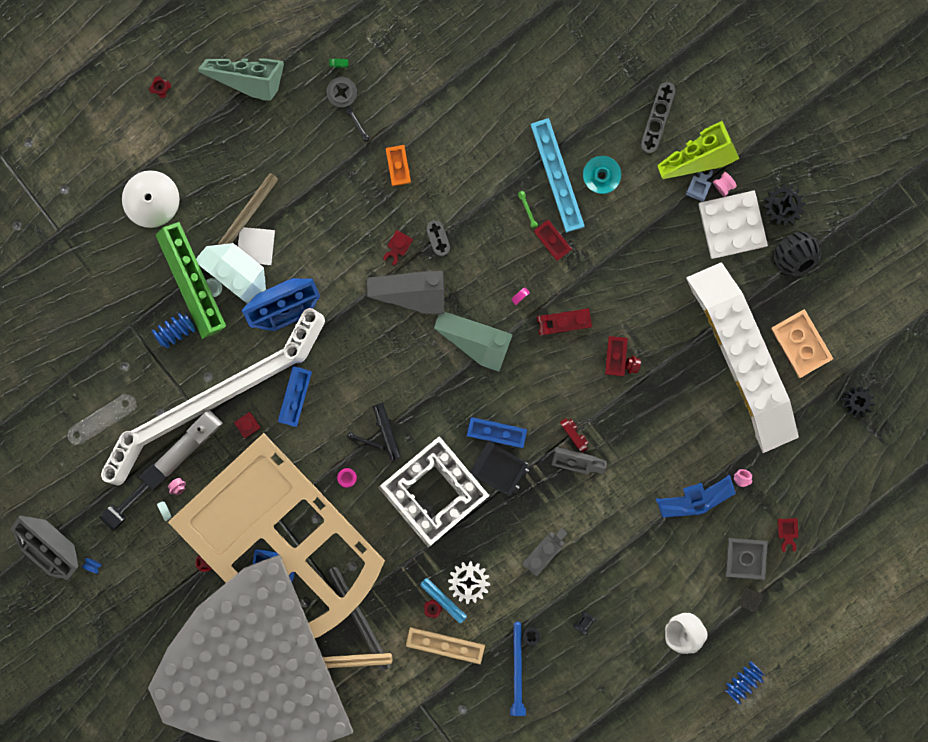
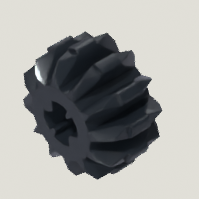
M852 386L851 392H844L848 398L841 399L843 402H847L842 408H849L847 415L853 413L854 418H858L860 414L863 418L866 417L865 411L867 413L872 412L868 406H875L874 402H870L874 395L868 396L869 389L863 391V386H858L857 389L855 386ZM857 399H861L862 403H859L860 405H855L854 401H856Z

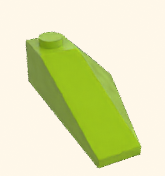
M723 121L700 132L701 136L695 141H688L686 143L687 147L682 151L674 152L658 164L661 177L667 179L716 169L738 160L739 156Z

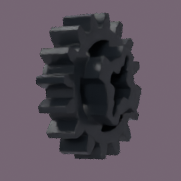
M785 184L781 186V189L775 186L774 192L771 190L768 192L770 197L764 198V201L768 202V204L763 206V208L768 209L765 216H771L770 222L775 219L777 226L781 222H783L784 227L787 226L788 222L793 225L795 223L794 219L800 220L799 214L805 212L801 209V207L806 205V203L801 202L804 196L797 195L799 189L792 191V185L788 189H786ZM784 193L782 198H774L776 195ZM786 200L787 208L783 211V205L781 204ZM772 207H775L777 214H775ZM786 213H794L791 217L784 218Z

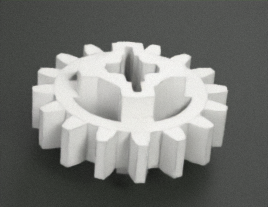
M472 561L469 562V566L462 562V568L455 566L457 572L450 573L453 579H449L448 582L453 583V586L449 587V590H455L453 597L459 595L460 602L464 598L466 599V604H469L470 599H473V602L476 603L477 597L483 599L482 592L488 593L485 586H490V583L486 582L485 579H488L489 575L483 574L486 570L485 568L479 570L480 564L478 563L474 567L472 566ZM467 570L464 577L457 578L462 571ZM473 571L479 573L482 580L476 579L473 575ZM468 577H471V580L475 582V584H471L470 588L464 583ZM456 585L464 588L465 595L458 590ZM476 587H481L476 594L472 595V590Z

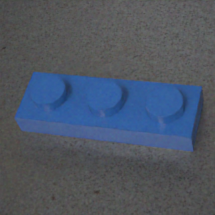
M293 366L278 422L297 427L312 371Z
M471 417L467 436L523 448L527 429Z

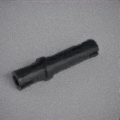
M384 403L372 406L377 419L376 425L380 428L390 461L402 457L390 425L391 419H388Z

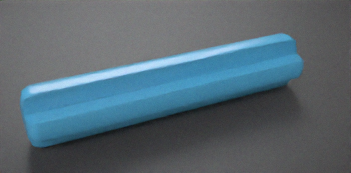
M428 578L423 580L420 586L459 623H462L467 618V615Z

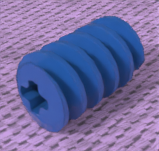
M186 311L185 316L178 313V320L171 317L172 324L165 321L166 328L159 325V332L152 329L153 335L161 346L170 348L169 341L176 344L175 337L182 340V333L189 336L188 329L193 332L196 331L195 325Z
M751 661L748 662L750 669L743 667L745 674L737 673L739 680L732 677L733 685L726 683L728 690L725 691L739 705L742 704L740 697L747 699L745 692L753 693L751 686L757 689V681L764 683L762 676L765 675Z

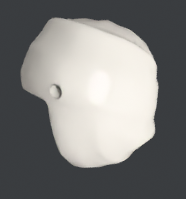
M681 613L672 617L666 625L665 639L668 646L678 653H696L706 641L707 631L698 617L691 613Z

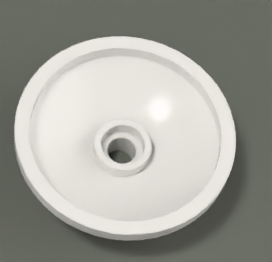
M144 171L133 176L123 190L122 205L126 215L134 223L142 227L155 228L168 223L174 217L179 207V192L175 183L168 176L157 171ZM151 194V200L147 201L145 199L146 195Z

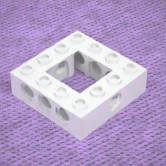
M440 436L379 487L380 491L427 547L431 546L489 496ZM435 466L459 496L431 519L426 514V509L423 510L414 499L415 496L413 494L410 495L407 489Z

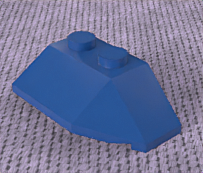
M292 278L255 295L242 309V312L250 327L276 331L299 321L304 310L314 308L317 300L320 298V294L313 279Z

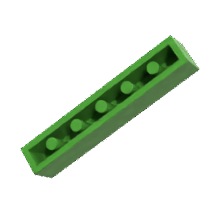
M180 222L163 227L156 234V238L201 338L219 333L226 327L225 322Z

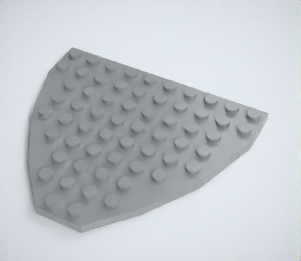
M280 554L243 568L195 609L167 648L148 687L163 723L209 740L219 742H331L353 733L349 719Z

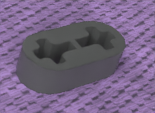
M431 221L426 229L433 251L438 256H445L450 251V244L444 227L439 221ZM432 225L441 228L438 230L439 237L437 238L434 232H430ZM440 239L443 245H447L444 248L445 252L442 253L440 250H436L438 247L437 240Z

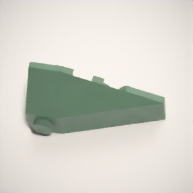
M206 59L198 70L200 73L253 98L271 100L278 91L284 61L259 59V62H248V59H242V61L231 62L230 59Z
M447 312L438 315L434 326L436 331L481 366L500 371L513 334Z

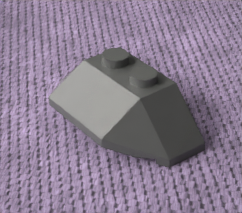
M19 516L10 530L14 534L20 550L49 576L69 580L78 568L75 545L47 520Z

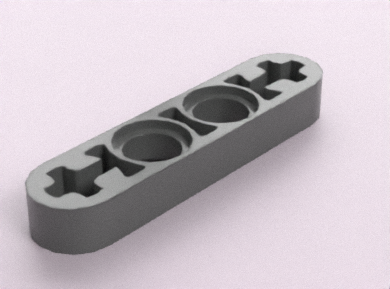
M670 82L662 83L657 91L640 145L641 150L645 154H653L658 148L675 95V86ZM669 87V91L672 92V94L668 93L665 101L658 100V97L662 99L664 95V92L661 91V89ZM657 105H664L666 112L658 114L655 110ZM657 122L660 125V130L658 132L651 131V123ZM647 133L651 136H658V139L653 138L652 145H654V148L651 147L650 150L646 149L647 146L644 145L650 139V136H646Z

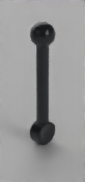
M347 107L346 113L351 116L362 134V140L365 142L369 141L370 137L365 134L353 114V108Z
M349 432L347 435L350 440L355 439L385 450V446L355 436L353 432Z

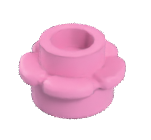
M740 469L734 474V481L738 486L745 487L751 485L752 474L749 471Z
M181 478L173 480L168 485L169 493L181 494L185 491L186 482L182 481Z

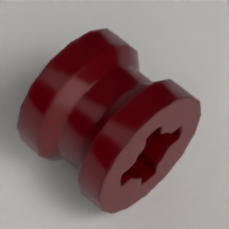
M198 555L195 561L197 569L201 572L211 571L212 568Z

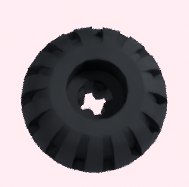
M802 231L787 236L778 244L774 251V261L777 268L789 277H798L807 273L821 258V248L817 239L811 234Z

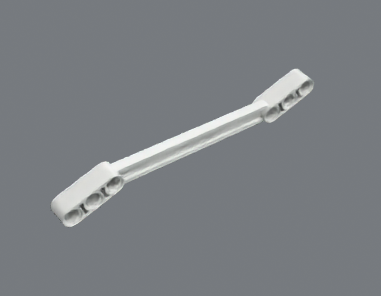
M311 308L304 310L284 349L138 428L122 433L102 470V479L117 486L123 484L144 445L293 364L302 363L307 358L324 325V316ZM306 333V337L302 339L303 334Z

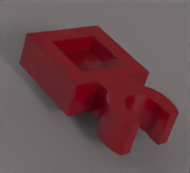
M396 230L387 245L392 250L384 255L383 260L386 261L389 256L394 257L392 265L395 266L398 263L397 256L399 254L402 256L406 254L413 239Z
M798 518L777 519L778 538H784L781 544L782 552H786L785 547L787 544H791L792 551H796L797 546L793 538H799Z

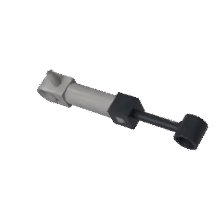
M211 410L206 411L180 440L140 476L144 482L118 508L112 504L99 518L112 531L116 530L126 520L123 513L148 488L157 490L169 478V475L200 445H203L223 423Z

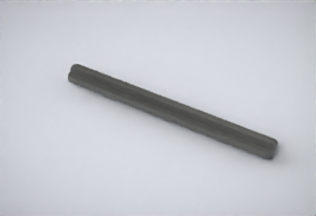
M333 567L328 570V574L342 598L347 594L349 588L338 568ZM357 606L350 614L371 653L384 654L359 606ZM390 664L379 665L382 671L387 670L391 666Z

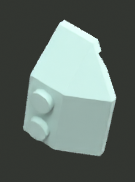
M234 243L206 246L196 258L198 265L247 304L255 295L266 290L264 267Z

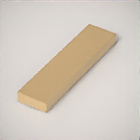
M410 627L406 647L481 664L485 648L483 644Z

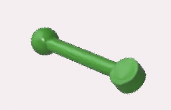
M520 191L518 193V196L520 199H522V202L525 206V209L531 221V228L535 229L537 228L538 223L534 221L532 213L525 199V192Z

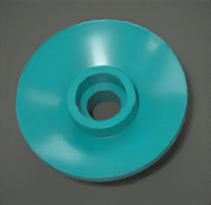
M597 156L586 164L583 171V179L591 191L598 194H606L612 192L619 185L621 169L614 159L608 156ZM599 173H604V174H605V178H604V179H600V178L598 177V174H599Z

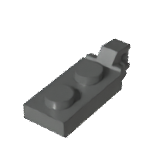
M556 447L551 465L589 475V472L604 474L607 461L595 456Z
M563 528L555 535L551 532L539 543L522 564L537 576L564 545L561 540L566 536L567 532Z

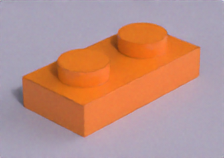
M400 145L386 148L392 187L410 184L411 180L405 146Z

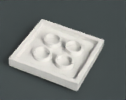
M755 190L698 204L711 259L768 246Z

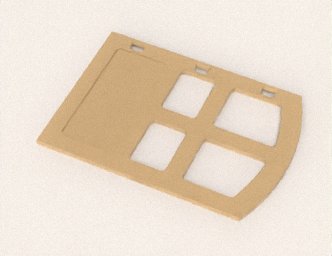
M264 433L168 522L225 582H228L238 573L232 567V564L257 540L263 538L280 554L288 575L291 572H296L329 607V611L308 622L314 638L334 628L362 602L375 583L385 561ZM275 453L284 461L280 465L271 458ZM316 497L325 505L322 509L313 502ZM302 499H305L324 518V523L300 545L293 548L274 529V525ZM334 533H338L365 562L359 577L342 598L306 562V558ZM358 541L367 549L363 554L355 546Z

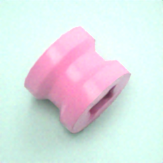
M726 172L721 175L720 179L713 181L714 186L723 196H726L730 189L737 187L735 181Z

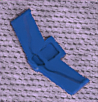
M728 475L706 490L703 489L702 483L683 488L684 497L656 498L662 518L700 515L736 493L731 477Z

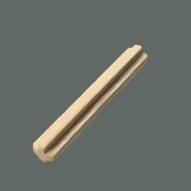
M392 654L323 657L327 668L388 665L392 663Z

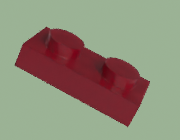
M549 219L533 231L556 261L572 250Z
M608 336L605 375L624 376L628 338Z

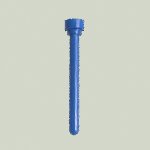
M520 622L514 623V703L510 707L511 716L526 715V707L522 703Z

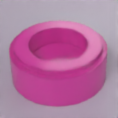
M523 288L511 301L517 305L530 292Z
M345 468L338 473L337 480L342 487L348 488L356 483L357 475L352 469Z

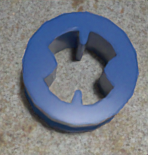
M85 558L86 563L82 565V568L98 574V567H101L102 564Z

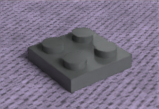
M728 538L725 576L765 580L768 541Z

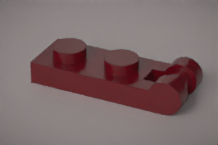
M589 308L536 317L537 323L540 325V330H538L539 336L592 328ZM547 321H552L553 328L547 327Z

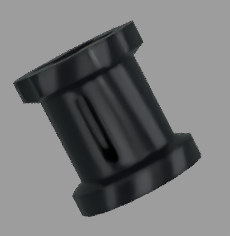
M582 611L579 621L572 627L587 636V631L597 619Z

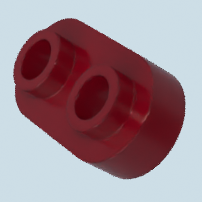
M564 418L559 422L581 453L588 449L586 445L589 443L583 435L579 436L575 431L577 426L573 420Z

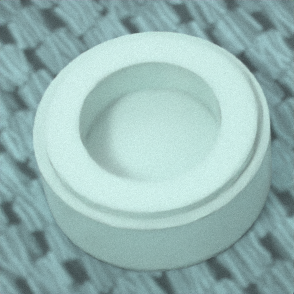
M163 501L158 503L157 506L164 520L171 519L172 516L166 503Z

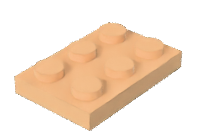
M805 309L770 328L799 378L833 359Z

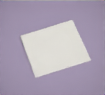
M243 227L239 233L238 247L257 263L271 265L275 230Z

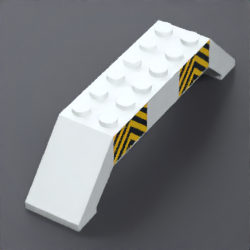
M722 262L686 277L693 295H695L707 316L748 409L754 426L755 436L762 452H767L799 438L790 399L745 297Z

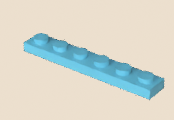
M547 118L532 123L531 128L565 231L568 233L583 228L584 223L550 120Z

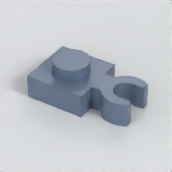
M710 170L707 175L703 174L702 171L697 172L698 177L693 176L686 195L703 202L711 185L707 180L711 178L713 170Z

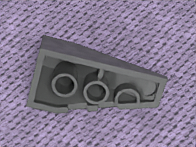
M425 271L367 278V297L402 306V308L419 311V313L444 314L443 271Z

